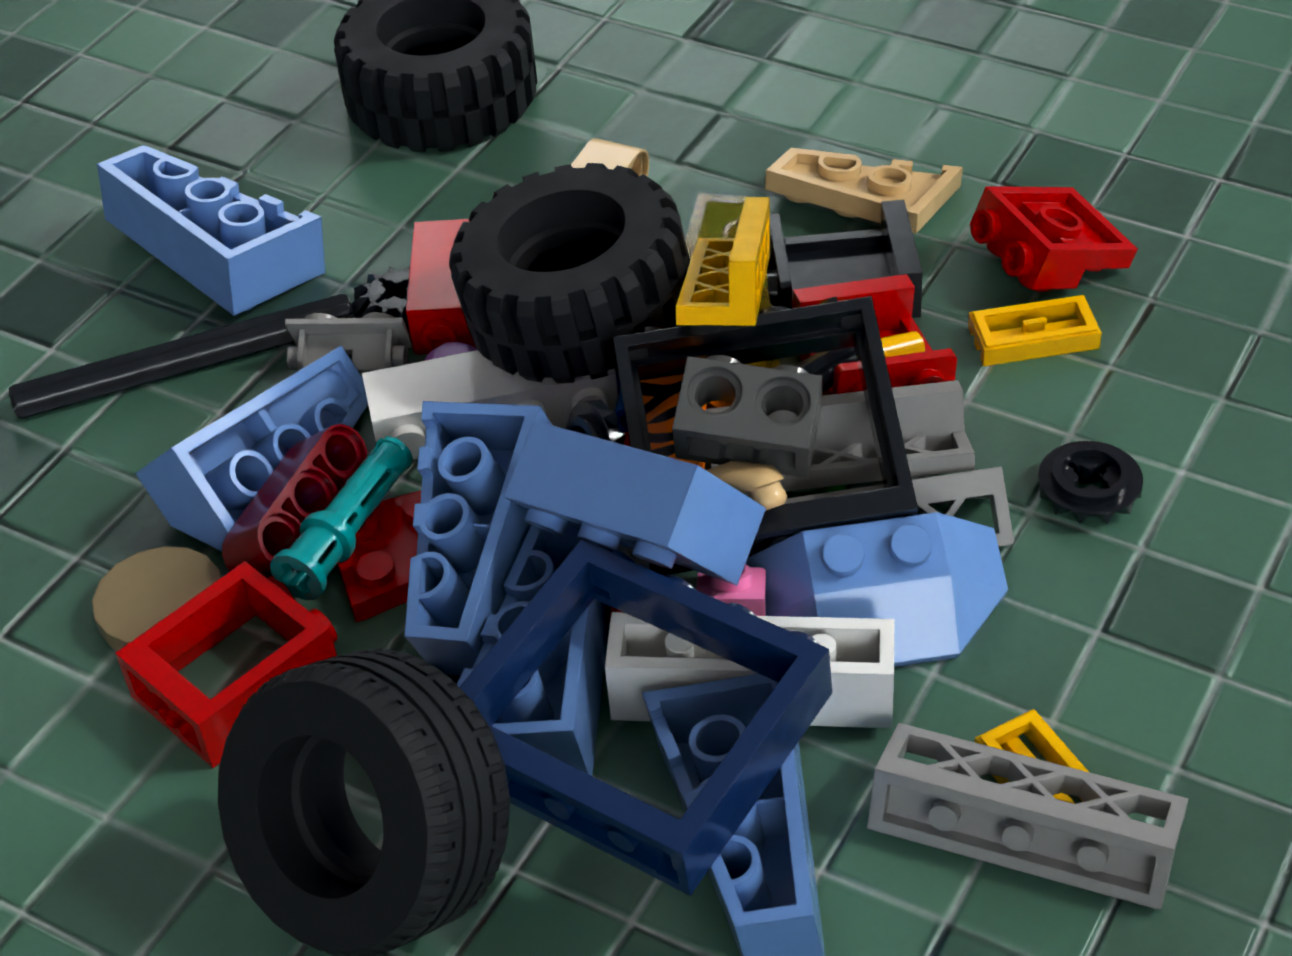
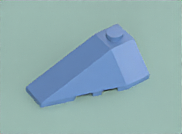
M339 346L171 447L135 474L171 527L222 551V544L226 535L291 447L332 425L344 424L352 428L368 406L363 378L343 347Z

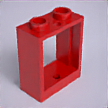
M244 561L115 654L131 697L207 764L215 768L221 762L225 742L232 725L248 698L257 692L258 688L265 682H268L269 679L281 675L285 671L337 656L334 642L337 641V633L332 623L321 611L315 608L308 611L293 599L292 594L284 583L275 580L272 575L266 578ZM254 616H258L288 641L211 699L179 673L181 669Z

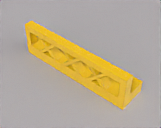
M770 197L745 198L735 238H698L676 304V325L756 326L770 258Z

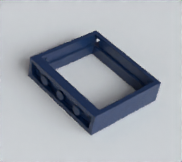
M581 539L459 688L473 700L494 734L505 763L511 804L691 896L832 695L829 648L820 645L808 634L800 631L790 632L758 618L751 610L740 604L724 603L695 590L688 582L679 577H665L636 564L631 558L620 551H607ZM594 599L778 682L775 689L680 820L492 726Z

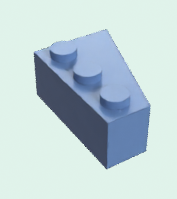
M535 420L532 422L503 496L528 510L524 519L525 522L545 531L563 535L566 526L579 530L577 538L602 549L617 551L620 544L633 549V556L666 569H672L673 565L677 564L736 586L740 580L766 510L764 506L699 465Z

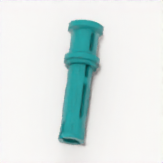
M385 436L384 439L380 438L373 450L346 481L345 485L326 509L306 516L299 528L300 536L289 549L279 551L273 557L270 563L272 576L275 580L284 583L294 597L303 600H315L320 597L327 586L326 577L337 563L345 562L354 553L356 548L355 534L375 508L379 506L382 499L403 472L413 462L412 453L403 442L390 436Z

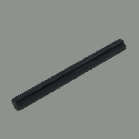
M346 294L330 296L13 384L9 387L11 405L18 418L24 419L294 343L285 325V319H304L312 313H325L337 318H355L354 311Z

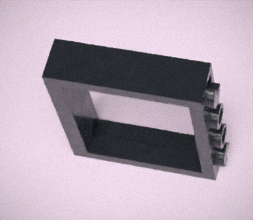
M836 296L828 298L818 305L792 309L784 306L768 307L758 312L756 326L685 325L666 329L647 326L644 327L645 332L613 337L630 446L651 452L640 381L684 374L687 356L706 359L713 355H724L737 359L742 364L854 347L884 488L783 504L765 511L748 557L801 531L918 514V505L872 296L838 301ZM649 563L650 570L663 575L693 571L674 564L672 569H666Z

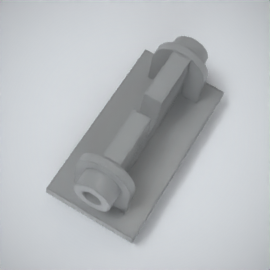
M312 313L304 319H285V325L297 345L289 346L287 350L289 370H301L339 346H342L347 355H352V362L360 375L365 372L408 364L407 348H413L411 337L403 318H395L386 313H368L362 318H337L330 314Z

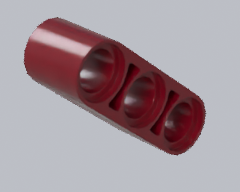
M344 424L332 425L296 443L288 450L225 537L222 544V556L225 566L229 571L246 561L266 578L272 575L270 570L271 560L279 551L289 549L300 536L299 528L306 516L313 512L325 510L345 485L346 481L368 456L365 441L356 430Z

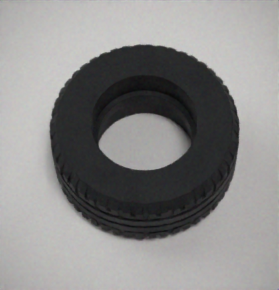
M382 648L359 650L290 669L281 675L269 679L243 705L226 739L218 771V809L222 833L236 873L252 900L276 926L298 941L316 950L324 951L334 956H376L405 945L462 917L467 910L478 904L479 899L483 898L488 886L492 884L496 877V871L499 870L509 831L510 794L505 763L494 734L471 698L442 671L432 665L430 666L418 657L415 658L411 654L399 653L391 649L383 650ZM346 750L362 766L377 794L383 820L382 851L363 833L350 809L344 784Z

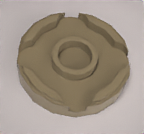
M162 546L137 552L117 563L99 581L92 599L94 619L100 635L112 649L119 651L222 577L220 570L207 555L187 547Z

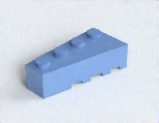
M146 145L97 163L105 220L233 316L250 310L266 300L325 273L322 217L306 210L300 213L299 217L284 211L283 201L264 194L257 200L239 193V183L222 176L220 178H202L199 176L197 166Z
M423 401L421 421L426 427L425 446L419 447L417 468L422 476L421 502L415 504L413 527L418 533L417 555L410 559L404 636L430 666L436 667L445 675L461 676L464 668L472 669L484 644L480 636L489 614L496 615L504 601L506 591L503 585L531 527V524L524 521L528 510L503 496L533 420L552 425L541 406Z
M753 674L642 692L658 747L684 813L775 689L778 682L761 674ZM799 742L708 870L741 956H825Z

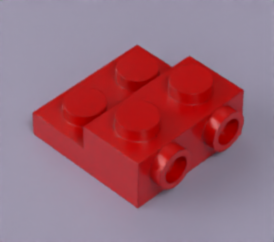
M986 186L969 224L973 239L979 244H986L987 249L992 254L1002 259L1005 272L1010 276H1017L1022 285L1037 292H1047L1050 289H1076L1085 270L1099 272L1102 269L1129 268L1138 251L1134 244L1073 187Z

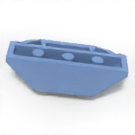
M938 512L801 531L748 557L746 565L749 567H761L766 570V616L894 619V667L958 658L1008 591L994 528Z

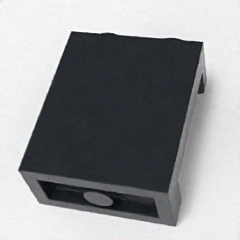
M904 199L881 201V229L783 237L779 213L770 214V258L767 270H771V272L766 273L764 282L767 308L784 306L792 309L793 289L907 274L915 286L912 318L921 317L923 272Z

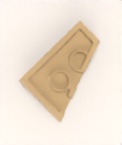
M790 148L766 170L765 190L785 195L788 200L793 202H809L833 209L837 214L844 217H860L880 224L881 201L904 199L912 232L916 234L961 187L963 167L943 165L942 174L912 171L913 161L893 159L891 165L871 167L863 166L861 159L852 154Z

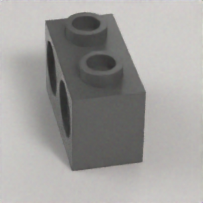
M713 355L706 359L687 356L672 427L675 457L718 465L730 461L767 464L775 466L781 474L809 478L822 407V376L809 374L806 370L792 365H778L773 368L745 365L737 359L724 355ZM717 400L731 405L728 409L715 413L701 408L706 403ZM780 410H787L798 416L796 419L785 423L776 422L768 418L771 413Z

